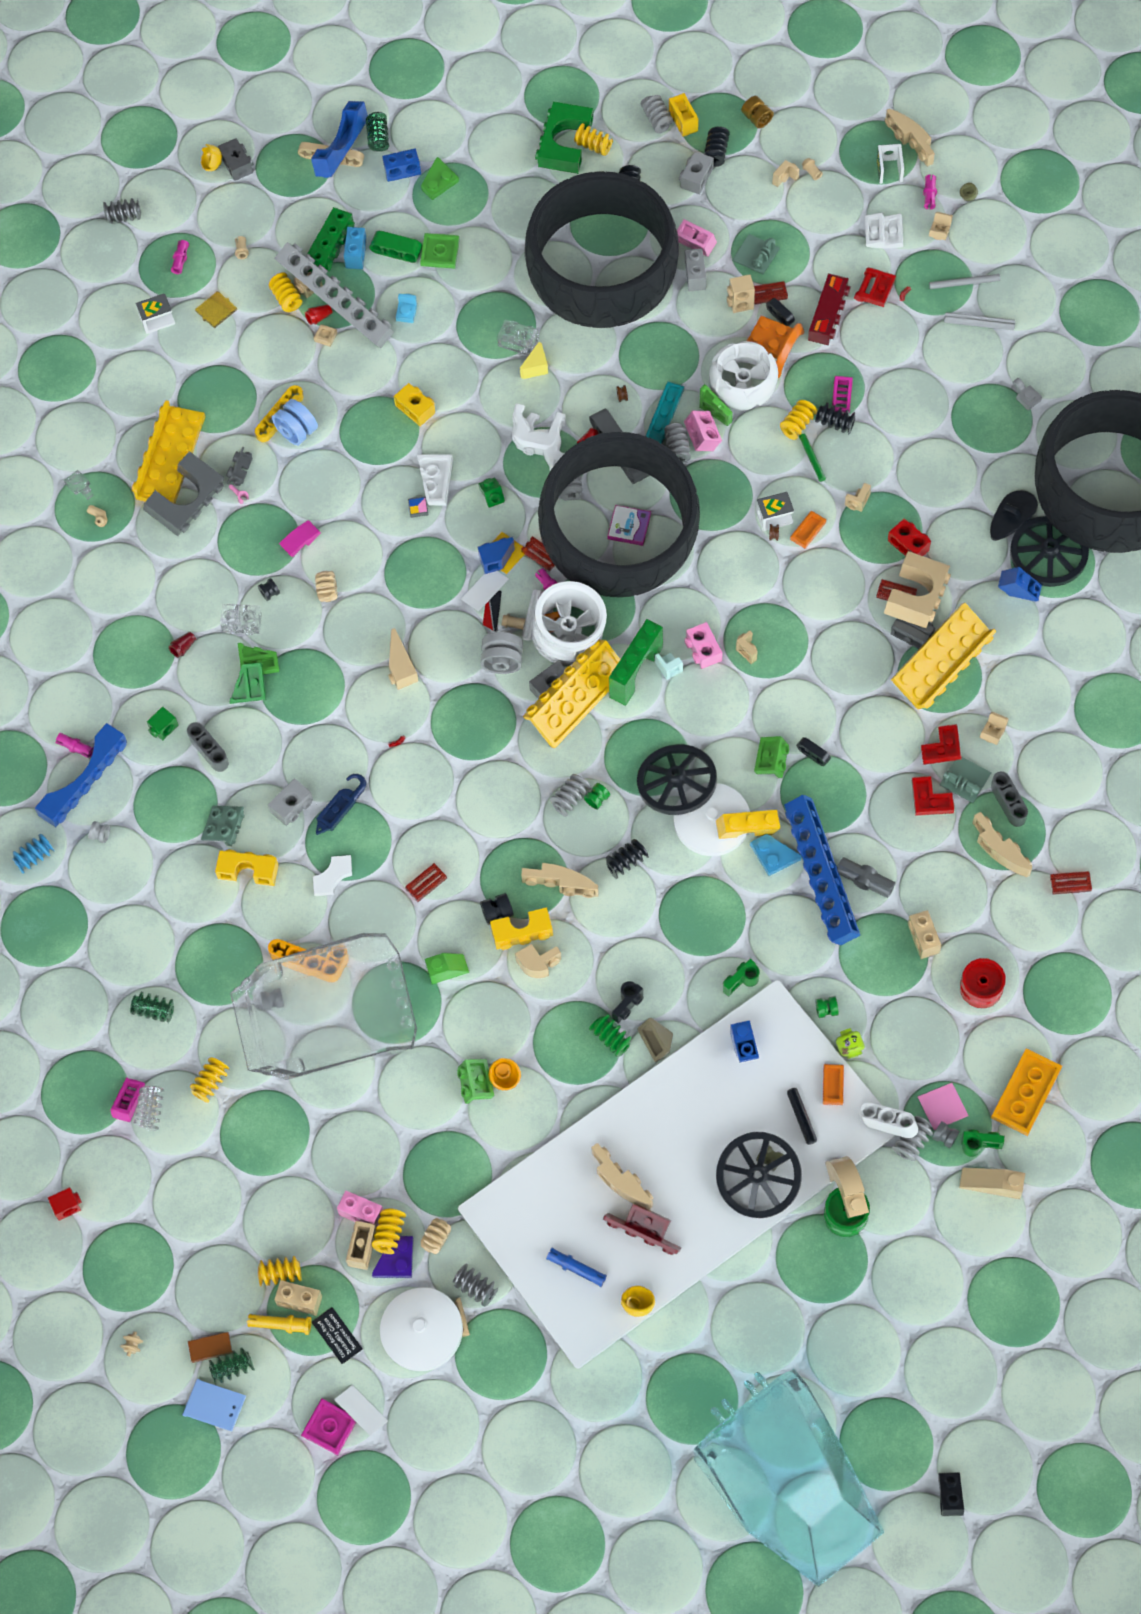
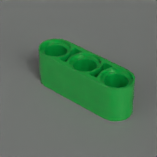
M376 231L369 246L370 250L376 254L410 263L417 262L423 247L422 243L418 240L384 231Z

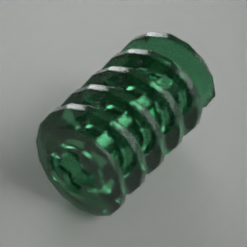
M383 112L369 114L366 117L368 147L377 152L386 151L389 148L387 116Z
M143 991L140 992L139 996H136V994L133 996L130 1005V1013L132 1015L137 1013L140 1017L144 1015L145 1018L152 1017L153 1020L159 1019L161 1022L167 1020V1023L171 1021L174 1012L173 999L166 1003V997H163L160 1002L159 995H156L152 1000L151 993H148L146 998H144Z
M240 1347L239 1355L233 1350L231 1358L225 1353L224 1361L218 1356L217 1364L209 1360V1369L215 1385L216 1379L224 1383V1376L232 1380V1373L239 1377L240 1370L247 1374L248 1366L253 1371L255 1370L249 1352L245 1351L243 1347Z

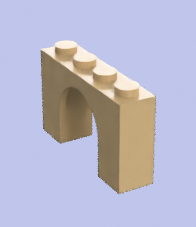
M908 551L899 576L920 583L928 590L929 594L914 596L892 589L884 614L927 628L928 623L934 620L936 612L933 610H938L941 599H939V596L943 597L946 586L943 585H947L951 574L948 571L950 566Z

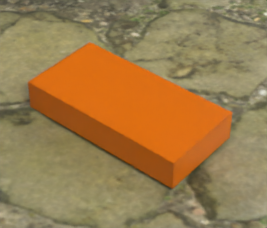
M810 511L790 536V540L806 549L826 524V519Z
M824 1064L823 1105H843L844 1065Z

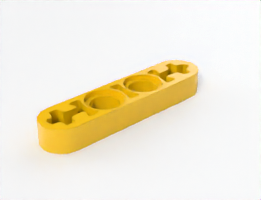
M290 386L257 425L255 435L258 441L267 442L278 431L269 420L280 410L281 405L286 404L290 399H295L301 403L304 394L300 386Z

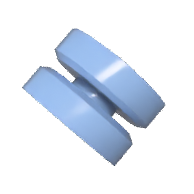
M290 399L283 406V410H278L272 416L273 424L284 438L297 446L306 439V434L310 435L318 428L313 415L295 399Z

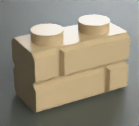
M355 1221L346 1262L349 1267L368 1270L373 1250L371 1245L376 1233V1226L370 1223Z

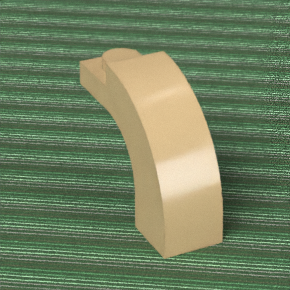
M845 1156L826 1161L825 1165L830 1182L835 1181L840 1190L847 1217L851 1218L869 1213L863 1193L865 1190L862 1180L850 1157Z

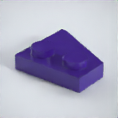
M400 1236V1240L394 1241L398 1244V1247L391 1248L394 1254H382L372 1272L373 1278H412L413 1236Z

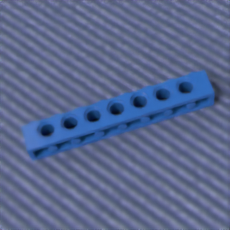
M801 795L784 804L786 809L785 815L792 826L791 832L794 838H796L797 850L802 855L803 867L809 875V884L815 892V901L822 913L821 919L826 924L828 930L827 936L832 943L843 945L861 935L813 799L806 795Z

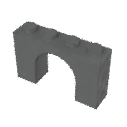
M190 451L179 462L177 471L196 486L198 497L190 504L176 505L155 490L146 500L143 507L145 512L177 536L181 532L185 533L188 530L191 520H196L202 511L200 510L203 506L207 507L213 500L212 496L215 492L218 494L224 487V477Z

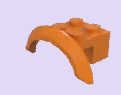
M760 316L747 341L760 344L766 349L768 354H772L777 359L776 364L779 378L794 343L805 331L801 323H797L794 328Z

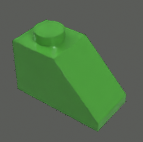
M441 953L425 959L432 985L469 973L463 954Z

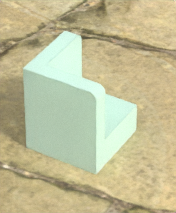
M659 653L655 655V664L666 680L683 671V662L679 657L675 659L672 653L661 657Z

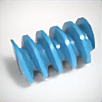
M38 835L39 841L33 838V845L27 842L25 844L26 849L19 847L20 854L16 851L12 852L14 857L12 860L22 874L25 873L23 867L30 870L31 862L37 865V858L44 861L43 854L50 857L49 850L54 851L44 835Z

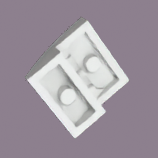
M883 213L865 216L867 247H904L903 217L901 214L883 216Z

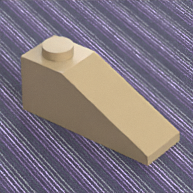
M393 628L391 629L390 674H388V678L391 684H395L399 690L418 682V676L396 629Z
M962 1168L959 1188L1020 1199L1023 1193L1025 1173L1006 1169Z

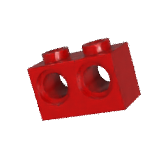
M905 518L890 530L888 534V542L905 556L908 551L924 556L930 550V538L925 533L922 534L912 522H908Z

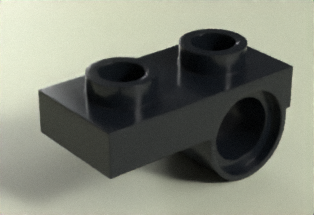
M632 981L622 984L620 989L622 1001L612 1012V1019L618 1024L622 1019L626 1020L631 1014V1009L634 1005L638 1006L644 998L643 988ZM628 990H632L634 994L628 996L625 994V992Z
M960 1472L938 1473L941 1516H963L964 1502Z

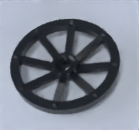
M1041 516L1029 520L1015 532L1011 541L1010 556L1015 568L1020 567L1042 586L1055 587L1070 583L1083 572L1088 561L1089 548L1080 545L1081 549L1060 545L1069 537L1063 534L1054 539L1051 522L1046 516ZM1046 525L1047 539L1032 531L1031 528ZM1024 533L1040 543L1039 545L1017 547ZM1040 551L1026 567L1018 556V553ZM1060 552L1081 555L1080 563L1074 569ZM1043 558L1047 559V577L1031 572ZM1054 558H1057L1069 572L1067 575L1053 578Z
M684 744L669 745L654 751L643 761L637 774V787L642 800L651 809L667 815H682L699 809L712 797L717 786L716 767L709 755L697 747ZM672 754L689 755L677 766ZM667 756L670 768L667 769L653 764ZM695 757L707 766L685 770ZM647 771L665 775L644 785ZM710 774L707 788L687 777ZM668 782L658 802L647 793V791ZM687 784L702 793V795L688 803L683 785ZM673 787L677 788L682 805H664Z
M750 1132L737 1137L723 1150L717 1164L716 1181L722 1198L733 1210L751 1218H768L783 1212L795 1200L801 1187L802 1168L796 1152L785 1140L766 1132ZM763 1139L758 1162L755 1165L743 1143L750 1140ZM770 1141L779 1145L787 1153L770 1164L763 1166ZM737 1147L750 1167L749 1169L726 1164L730 1154ZM791 1159L794 1169V1180L769 1174V1171ZM724 1170L747 1175L748 1178L727 1190ZM756 1171L762 1174L758 1179L754 1176ZM768 1180L792 1186L790 1193L783 1202H779L767 1184ZM752 1183L747 1209L739 1205L731 1196ZM759 1185H761L775 1206L774 1208L765 1211H754Z

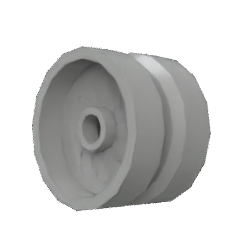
M494 632L485 635L482 639L481 667L486 671L496 674H510L519 671L522 665L523 640L519 636L507 632Z

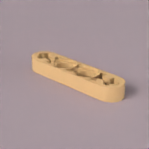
M302 142L300 143L298 154L303 158L311 159L317 149H326L329 146ZM349 149L340 164L360 167L363 164L364 154L360 151Z

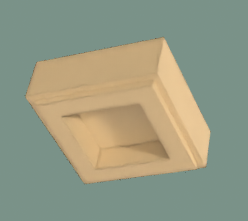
M321 324L314 336V342L331 347L338 333L337 329Z

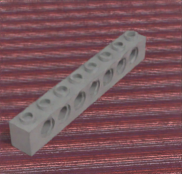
M287 242L274 259L376 346L382 348L394 333L390 328L392 325L384 318L381 321L377 317L379 314L372 308L368 310L365 307L366 303L359 297L355 299L352 296L353 292L346 286L342 288L339 285L340 281L332 275L330 278L326 274L328 271L323 266L319 265L317 267L314 264L315 260L308 254L306 256L301 253L303 249L297 244L291 245ZM300 258V262L295 265V260ZM313 269L312 274L307 276L308 270ZM325 279V284L320 287V282ZM338 290L337 296L333 297V292ZM348 301H351L350 306L348 308H345V304ZM363 312V317L358 319V314ZM376 322L375 329L371 330V325Z

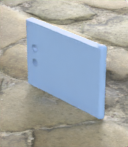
M197 1379L182 1415L232 1432L246 1396Z

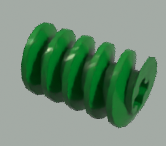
M609 1014L601 1016L591 1024L589 1030H594L593 1034L599 1036L601 1042L605 1041L604 1045L610 1047L612 1053L616 1052V1057H620L630 1047L632 1037L624 1038L627 1032L624 1030L619 1033L621 1026L613 1027L616 1021L613 1019L608 1022Z

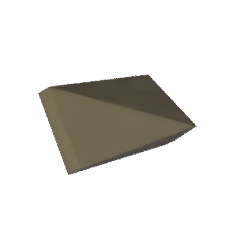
M649 1018L637 1028L654 1062H658L670 1052L673 1033L653 1018Z

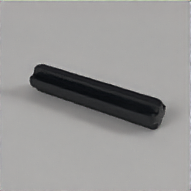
M789 1089L787 1095L807 1145L817 1142V1137L798 1089Z

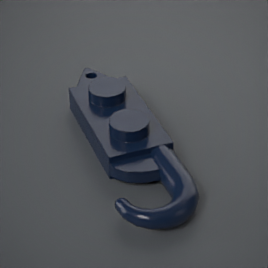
M358 773L351 774L346 778L347 781L356 778L360 781V784L355 791L350 789L338 791L316 818V835L329 830L333 831L353 807L355 801L366 788L367 782L362 775Z

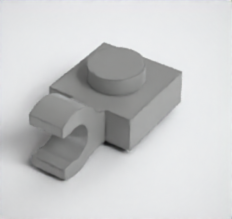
M1020 378L1012 382L1014 385L1011 388L1018 394L1016 399L1028 411L1042 400V396L1031 385L1026 388Z

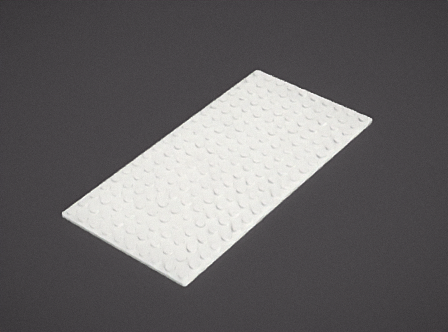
M776 980L462 1203L458 1210L573 1366L579 1369L830 1185L832 1182L829 1179L825 1165L826 1161L848 1156L856 1166L896 1135L869 1128L864 1124L859 1112L860 1107L867 1102L881 1105L880 1102L783 984ZM750 1020L759 1059L739 1063L730 1035V1024ZM824 1064L844 1065L843 1105H823ZM789 1089H798L817 1137V1142L807 1145L787 1095ZM750 1132H766L785 1140L796 1152L802 1168L801 1187L795 1200L783 1212L768 1218H751L736 1212L724 1201L717 1186L716 1169L723 1150L731 1141ZM755 1139L743 1143L755 1165H757L756 1159L761 1151L763 1139ZM770 1141L769 1145L772 1147V1150L775 1152L779 1151L784 1155L787 1154L783 1148ZM597 1143L601 1148L605 1147L611 1155L609 1157L613 1163L617 1162L623 1171L621 1174L629 1170L632 1175L635 1173L641 1181L640 1186L643 1190L647 1189L653 1196V1208L650 1210L671 1220L664 1239L681 1247L678 1254H667L662 1251L660 1246L648 1245L644 1242L643 1238L638 1236L631 1237L625 1233L626 1230L619 1227L615 1229L606 1224L607 1221L603 1220V1217L607 1213L626 1221L633 1203L619 1196L599 1177L597 1167L600 1164L593 1156L591 1147ZM738 1147L730 1154L726 1162L728 1165L745 1169L750 1168ZM791 1159L779 1165L774 1172L769 1171V1174L794 1180V1169ZM724 1170L727 1190L748 1178L747 1175ZM756 1171L754 1176L758 1179L762 1174ZM767 1181L779 1202H783L790 1193L792 1186ZM752 1183L731 1196L739 1205L747 1209ZM759 1185L754 1211H765L774 1208L775 1206L761 1185ZM554 1248L567 1256L570 1254L573 1256V1259L606 1274L607 1277L603 1286L599 1287V1285L569 1270L565 1271L561 1266L546 1260L548 1253L551 1252L550 1249ZM632 1286H643L649 1289L655 1297L654 1308L645 1316L634 1317L629 1315L621 1305L623 1292Z

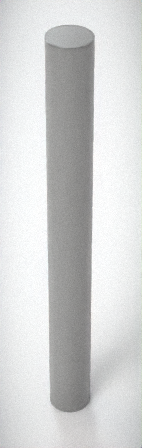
M1000 274L929 282V289L1000 281Z

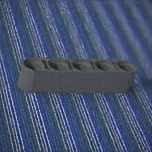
M606 408L589 416L590 423L598 431V434L610 432L623 433ZM621 467L632 484L650 476L633 468Z

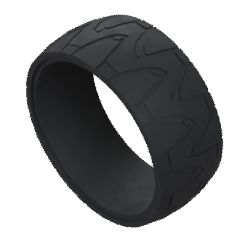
M598 171L583 173L570 177V179H566L552 187L534 208L525 237V261L528 275L542 302L564 320L592 328L622 326L647 315L658 306L667 294L675 277L678 264V234L675 228L676 224L667 204L646 183L632 176L616 172ZM596 214L622 216L641 224L654 235L662 248L656 261L645 272L632 280L612 286H588L566 279L553 270L546 262L542 251L548 240L561 227L578 218Z
M1105 390L1090 393L1067 405L1052 421L1042 438L1036 456L1034 475L1038 500L1051 524L1060 533L1079 545L1110 553L1141 550V510L1132 512L1114 511L1086 501L1066 484L1056 465L1055 455L1069 442L1084 435L1112 432L1129 435L1141 440V393L1127 390Z
M610 432L589 437L566 451L555 463L545 480L538 507V522L542 543L551 561L569 581L579 582L591 587L601 596L619 598L649 592L665 583L683 566L694 546L700 521L697 489L684 463L679 460V457L665 445L652 438L630 432ZM611 466L633 468L649 474L668 489L679 507L683 529L675 542L667 550L648 561L632 565L603 563L580 552L568 541L561 531L555 516L554 507L563 490L576 478L591 470Z

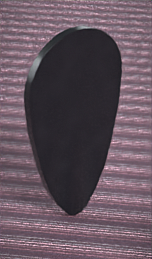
M1019 490L1011 492L1003 498L991 522L990 535L992 540L997 541L1013 534L1036 513L1038 501L1032 493Z

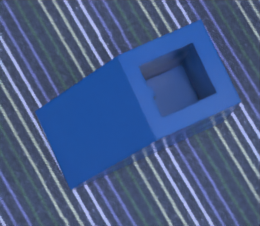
M513 537L502 538L499 541L485 543L477 547L485 574L504 568L515 550Z
M1020 567L1001 572L998 587L1009 596L1036 602L1039 600L1042 585Z
M750 1020L730 1024V1035L739 1063L759 1059Z

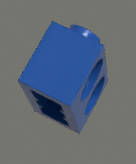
M416 148L382 156L388 182L421 175Z

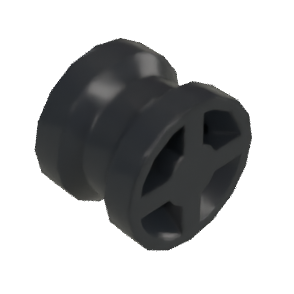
M271 578L265 584L258 585V589L266 601H269L272 596L280 594L277 585Z

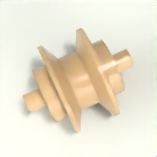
M133 1331V1334L123 1336L126 1343L120 1347L124 1349L123 1351L127 1352L126 1356L130 1357L131 1354L141 1351L137 1347L143 1341L137 1336V1332Z

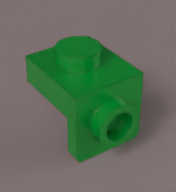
M495 477L478 483L479 489L484 495L489 508L505 502L502 488Z

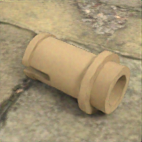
M807 158L802 163L803 170H807L813 180L816 181L821 178L823 173L814 164L815 161L813 159Z
M238 236L235 238V255L238 259H246L249 254L246 247V238Z
M510 614L503 615L502 626L523 630L526 619L513 617Z

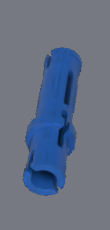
M554 1248L550 1249L551 1252L548 1253L546 1260L561 1266L565 1271L569 1270L599 1285V1287L603 1286L607 1277L606 1274L573 1259V1256L570 1254L567 1256Z

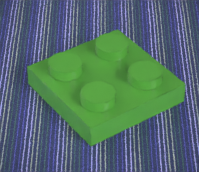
M425 233L420 265L455 269L460 241L459 235Z

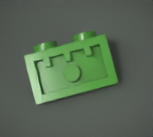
M781 736L760 738L754 768L756 774H775L778 778H783V773L786 770V758L789 754V745Z
M487 1059L464 1060L458 1066L457 1076L461 1082V1095L464 1097L465 1104H469L472 1100L492 1099L494 1091L489 1080Z

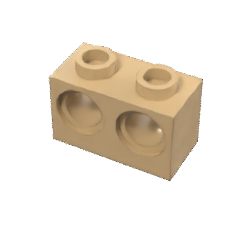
M751 274L730 278L729 286H727L728 307L732 308L733 313L754 309L755 288Z
M928 910L910 915L908 927L920 958L923 959L940 954L941 942Z
M280 1280L274 1300L279 1307L317 1316L322 1294L320 1290Z

